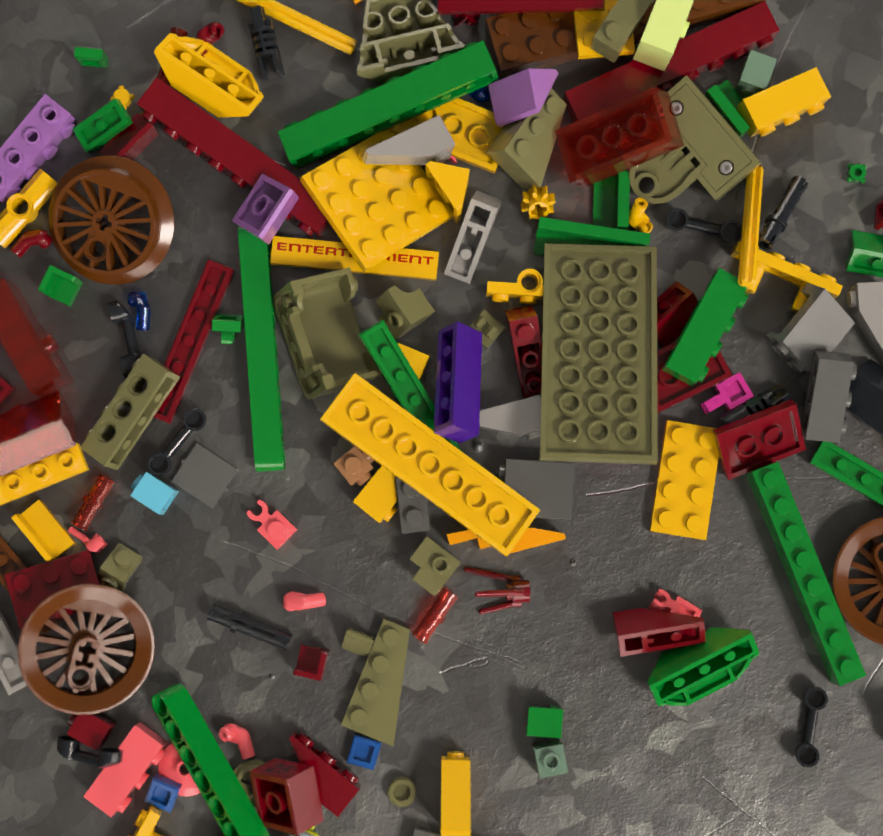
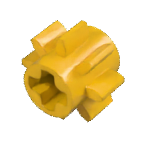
M532 185L528 192H522L523 201L521 202L522 212L529 211V219H539L540 217H546L549 213H554L555 194H548L546 185L537 188L535 185Z

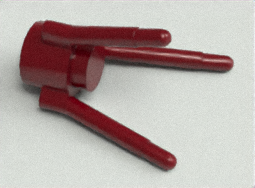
M464 567V572L511 582L506 583L505 590L476 591V597L506 596V600H511L479 609V614L510 607H522V603L530 602L529 580H521V575L510 576L477 568Z

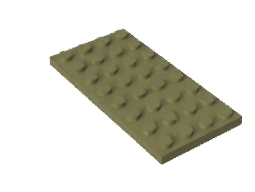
M545 243L540 461L657 464V247Z

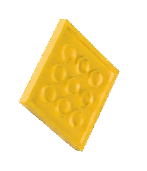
M393 127L371 136L303 175L300 179L302 185L363 272L453 218L452 210L442 199L431 180L427 178L420 165L364 164L362 158L366 149L398 135L392 132Z

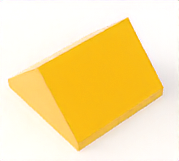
M430 161L426 164V176L431 180L442 199L452 210L453 219L457 223L461 220L470 169Z

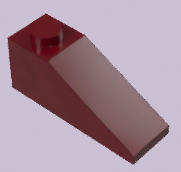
M645 608L612 612L620 656L706 643L704 619L702 617Z

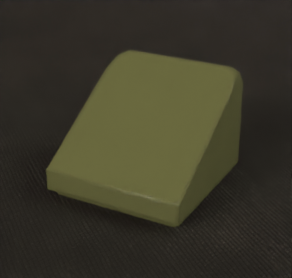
M348 628L342 648L367 657L373 645L374 637Z

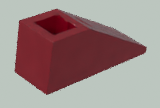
M532 305L505 310L522 398L541 395L542 341L537 314Z
M294 732L289 739L299 762L314 766L321 804L335 816L339 817L360 790L359 778L346 768L343 771L335 765L337 760L325 750L321 753L314 748L315 742L303 732L300 735Z

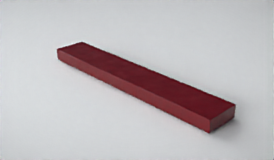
M438 0V13L440 15L605 11V0Z
M210 259L207 260L164 366L176 373L180 378L154 418L172 424L212 328V320L218 313L235 272L234 269Z

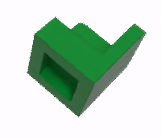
M50 265L38 291L71 307L83 282L77 277Z
M530 706L528 709L527 727L525 729L526 735L561 739L564 709L561 706H550V708Z

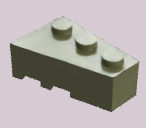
M552 88L539 113L505 125L486 151L521 188H532V185H535L536 188L541 187L567 104Z

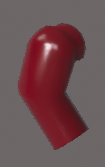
M43 229L26 231L10 250L22 258L31 246L39 245L43 249L48 248L52 243V237Z

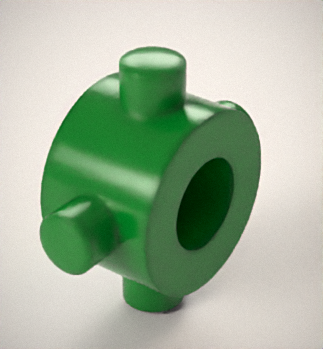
M850 163L847 165L849 170L847 171L846 181L848 183L861 182L863 184L866 182L864 177L866 176L867 166L865 164L853 165Z

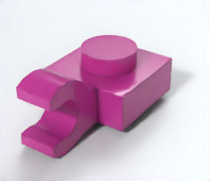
M739 372L716 385L714 389L718 395L700 404L705 414L723 404L727 411L754 397Z

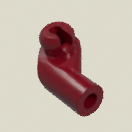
M212 22L198 31L196 39L204 40V42L212 45L224 35V27L219 22ZM205 49L201 56L204 57V54H206L208 51Z

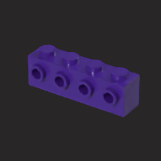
M458 321L438 331L434 433L462 443L479 435L482 332Z

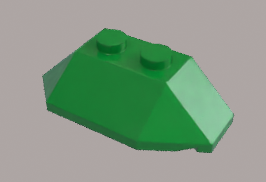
M711 627L705 630L706 643L670 648L661 653L647 682L658 706H664L665 704L688 706L738 680L749 667L752 659H755L760 654L752 632L747 629Z

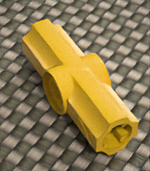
M42 169L37 171L19 193L9 197L6 208L0 214V245L5 249L26 224L36 220L40 208L53 195L58 183ZM23 203H28L27 211L23 214H18V207Z

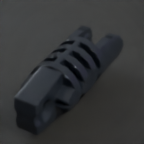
M256 6L250 8L253 23L248 24L261 80L269 79V71L265 58L269 57L273 58L274 69L277 75H285L272 19L266 18L264 7Z
M779 384L758 393L757 397L754 396L750 400L745 401L744 405L740 404L725 412L721 416L723 424L727 425L790 400L789 393Z

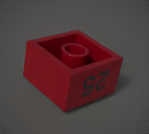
M274 758L249 771L257 813L265 827L300 835L324 821L314 766Z

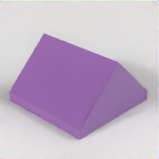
M528 68L489 84L496 124L502 127L539 113L558 75L556 69Z
M262 174L232 221L269 245L299 197L289 187Z

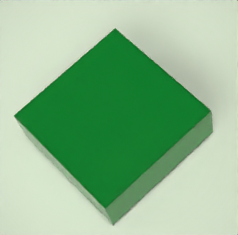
M75 47L74 57L81 66L108 67L109 58L103 49Z

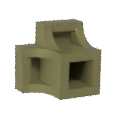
M395 285L387 289L376 301L383 312L378 320H384L395 340L422 324L435 312L420 288L408 293L401 291Z
M426 537L410 558L411 561L420 567L412 580L433 596H436L461 562L429 537Z

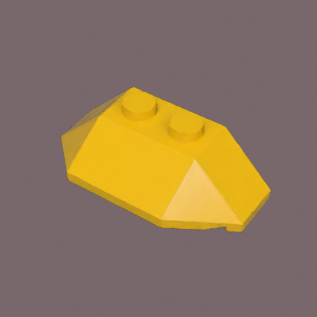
M169 33L154 50V54L170 85L218 118L249 116L264 97L248 69L208 42H204V40L178 37L177 34ZM206 49L208 52L204 54V57L201 56Z

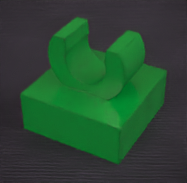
M216 314L212 320V331H222L221 344H233L235 332H241L244 327V315Z

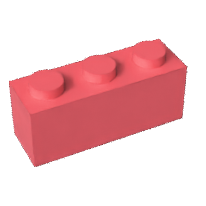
M141 722L134 725L118 748L123 750L122 762L115 766L104 768L86 792L84 798L110 817L118 811L123 813L133 800L129 797L135 787L140 789L150 775L146 771L153 763L157 766L167 751L163 748L167 741Z

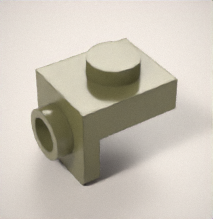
M118 543L100 567L98 581H100L101 585L113 587L123 592L126 583L141 564L143 557Z

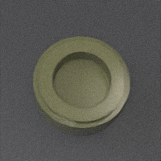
M397 777L389 784L388 797L396 806H408L416 797V786L408 777Z

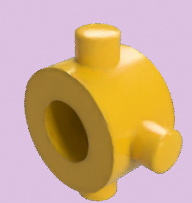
M119 86V89L114 92L110 100L120 99L125 110H127L132 100L135 99V95L129 94L124 89V86Z

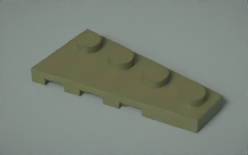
M383 619L341 723V726L393 747L410 628L388 619Z

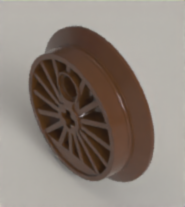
M109 155L97 156L73 166L58 182L49 206L50 233L59 254L77 273L95 282L119 285L134 282L145 277L163 261L173 240L175 227L174 212L167 191L150 170L128 158ZM80 182L90 201L75 189ZM91 182L98 184L99 197ZM107 188L111 189L109 199H108V190H107ZM119 192L123 193L124 195L116 204ZM69 195L86 210L66 204ZM131 197L143 200L121 211ZM146 205L150 214L147 217H124ZM64 210L90 220L63 221ZM108 216V221L112 222L111 226H108V222L104 220V217ZM151 222L150 233L127 226L125 223ZM91 225V227L69 238L66 236L64 227ZM126 233L148 240L146 247L142 249ZM88 235L86 242L76 252L71 243ZM97 241L104 245L105 252L103 255L99 254L96 250ZM122 242L139 256L133 262L130 260ZM116 251L124 265L122 268H115L114 254ZM84 254L89 260H91L90 262L82 258ZM106 260L107 268L99 267V261Z
M883 517L863 524L846 539L837 554L832 577L835 600L843 617L859 634L883 645V562L878 558V551L883 547V542H880L878 536L883 534ZM871 540L872 544L866 550L863 545ZM859 552L872 565L873 569L852 561L856 553ZM853 567L877 578L848 579L849 569ZM849 584H876L850 595ZM877 592L860 611L857 609L854 601ZM881 600L872 623L865 616Z
M80 584L67 587L43 600L25 622L18 645V660L21 674L32 693L40 701L55 710L75 715H91L108 711L129 699L146 679L154 657V634L150 621L143 609L134 599L122 591L100 584ZM64 608L77 610L80 630H78ZM58 610L72 632L49 619V617ZM83 611L90 612L87 627L85 626ZM97 614H102V617L99 619V621L97 622V624L94 626L95 620H96V615H97ZM111 616L119 617L118 620L103 629ZM126 623H131L133 631L108 636ZM45 624L66 638L39 633ZM134 639L133 649L109 645ZM37 642L62 645L36 652ZM86 642H90L92 647H87L86 651H82L81 646L83 647L86 645ZM105 653L129 656L131 658L125 666ZM63 655L43 669H41L37 661ZM99 658L121 671V673L112 680L99 661ZM68 662L55 682L47 677V675ZM96 669L99 670L107 682L106 685L96 688L95 682ZM76 670H86L87 674L84 678L77 680L72 677ZM66 679L72 689L62 687Z

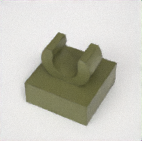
M485 309L469 326L482 332V346L485 349H488L505 329Z

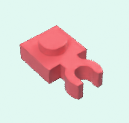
M258 500L257 503L262 507V513L258 516L254 515L250 510L246 513L250 519L262 523L257 531L278 550L298 529L278 510L271 515L268 505L264 501Z
M662 589L656 592L654 595L655 599L649 606L652 610L700 617L702 613L701 609L679 596L675 600L671 599L670 595Z

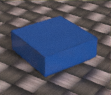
M354 734L346 763L374 770L382 742Z
M155 774L144 802L171 813L182 784Z

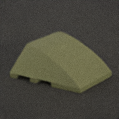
M366 0L363 38L360 45L357 75L385 84L388 79L395 76L402 77L411 73L412 69L419 65H429L437 61L444 54L456 53L462 50L465 45L454 35L451 26L448 23L446 24L438 14V9L431 0Z

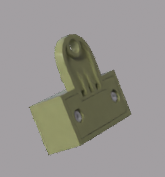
M686 75L643 113L661 136L636 157L631 165L629 178L634 193L653 204L669 202L697 179L715 200H719L760 166L762 162L691 78ZM644 177H650L654 181L655 186L650 193H643L639 187L640 181Z

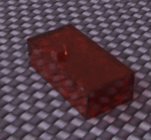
M653 87L555 131L569 182L583 188L684 146L669 93L658 87Z
M4 278L0 279V342L30 392L46 399L75 381L56 351L60 349L57 341L51 334L47 336L19 287Z
M60 391L27 404H18L11 408L10 411L0 414V476L76 446L74 416Z

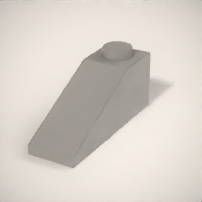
M440 115L366 149L362 160L364 164L426 165L430 161L442 163L451 157L450 154L455 146V142Z
M476 190L471 198L444 272L445 275L470 284L501 206V199Z
M883 282L856 283L847 292V305L851 308L854 320L883 367Z
M540 395L480 410L479 428L519 437L526 435L527 440L540 437Z

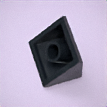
M871 359L857 368L856 378L850 382L849 390L852 392L850 407H846V410L880 435H883V367Z

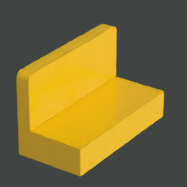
M40 499L22 514H14L11 517L46 561L58 559L77 543Z

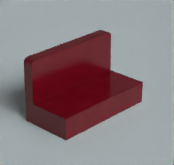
M136 113L131 118L133 123L114 136L99 153L102 156H120L134 160L159 133L150 122H147Z
M678 281L657 298V343L661 348L670 345L680 336L698 303L694 293Z

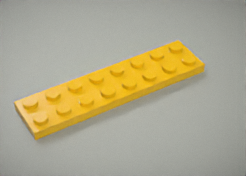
M354 373L320 419L324 424L505 557L510 554L540 511L539 508L443 437L435 434L432 429L356 373Z

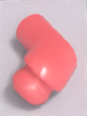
M291 591L283 597L282 604L287 611L304 610L325 606L326 597L323 592L304 594Z
M229 723L219 730V737L223 742L229 741L238 745L242 760L255 756L250 733L247 729L234 723Z

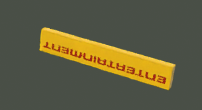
M274 236L270 264L330 271L350 267L352 273L436 281L439 252L403 248L363 272L343 242Z

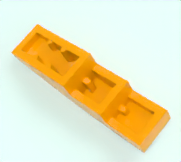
M527 528L510 553L564 540L566 537L564 533ZM470 530L447 534L449 545L477 538L479 549L491 547Z

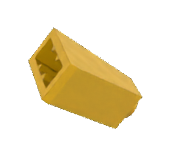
M450 751L447 752V756H441V836H471L470 756H464V752Z

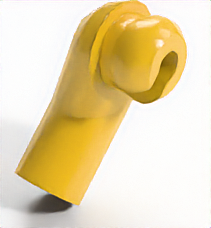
M639 197L635 199L629 211V224L635 230H639V232L650 233L653 229V224L645 214L648 202L644 198Z

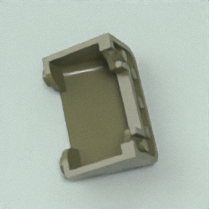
M350 267L290 281L274 295L275 312L302 392L308 400L342 390L354 373L365 381L382 376L358 337L361 330L350 301L358 290V283L352 275Z

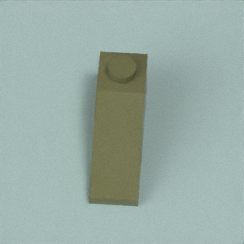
M618 0L595 34L590 48L615 63L654 0Z

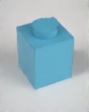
M146 472L144 476L140 474L131 486L134 491L130 496L157 514L164 515L179 491L152 473Z

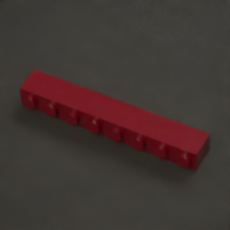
M766 1L684 37V39L678 40L665 71L634 60L565 91L563 101L567 104L566 108L576 129L582 126L587 129L600 122L599 119L608 114L610 117L619 115L625 111L624 107L634 103L635 106L645 103L652 94L657 92L660 95L667 93L674 87V84H677L686 75L693 81L700 76L699 73L707 69L709 72L718 70L729 59L733 58L734 61L744 58L748 55L749 50L758 47L761 50L774 43L773 39L780 30Z
M155 78L137 102L138 107L142 111L140 115L152 125L156 122L164 127L162 131L171 139L176 141L180 138L187 143L185 146L187 150L197 157L200 154L204 155L209 159L207 163L216 171L221 173L222 170H225L232 175L230 180L243 189L246 185L252 190L260 176L264 174L292 189L299 199L285 220L288 221L291 217L299 223L297 228L311 237L314 234L320 238L330 224L298 177L159 78Z

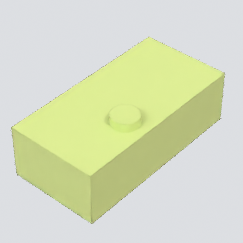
M656 0L633 60L665 71L679 37L684 39L690 22L686 21L694 0Z

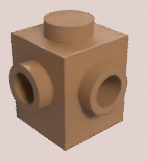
M356 446L333 463L351 486L358 484L361 487L373 477L370 472L374 470L371 465L374 460Z

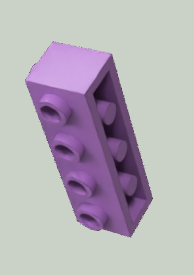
M44 94L0 148V201L6 206L9 197L19 193L37 173L46 159L50 160L56 154L57 146L64 138L70 137L74 132L73 128H75L77 120L46 94Z

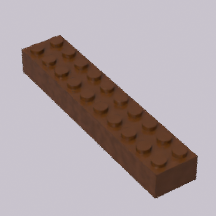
M656 0L653 1L634 31V44L640 43ZM694 0L686 21L690 22L688 29L724 20L767 0ZM573 12L504 13L486 18L485 32L499 80L528 68L545 69L578 60Z

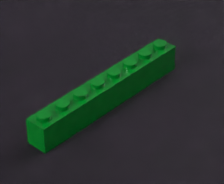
M484 41L478 43L471 42L456 53L444 54L437 61L429 65H419L413 68L411 73L402 77H392L384 85L377 88H367L359 96L350 100H340L334 107L325 111L313 112L309 118L303 121L291 122L284 129L278 131L290 163L295 169H299L499 80L498 74Z
M774 462L745 473L830 682L834 685L842 686L865 677L866 673L779 462Z

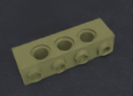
M143 353L133 364L132 371L126 380L118 386L116 395L110 404L102 410L100 419L94 428L86 434L81 449L103 466L118 470L180 376L156 359ZM147 382L146 389L142 392V387ZM131 406V410L129 414L126 416V411L128 407ZM115 429V434H114L113 438L111 439V438H110L111 433H112V431Z

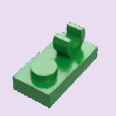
M115 98L73 128V131L85 152L92 154L133 122L120 99Z

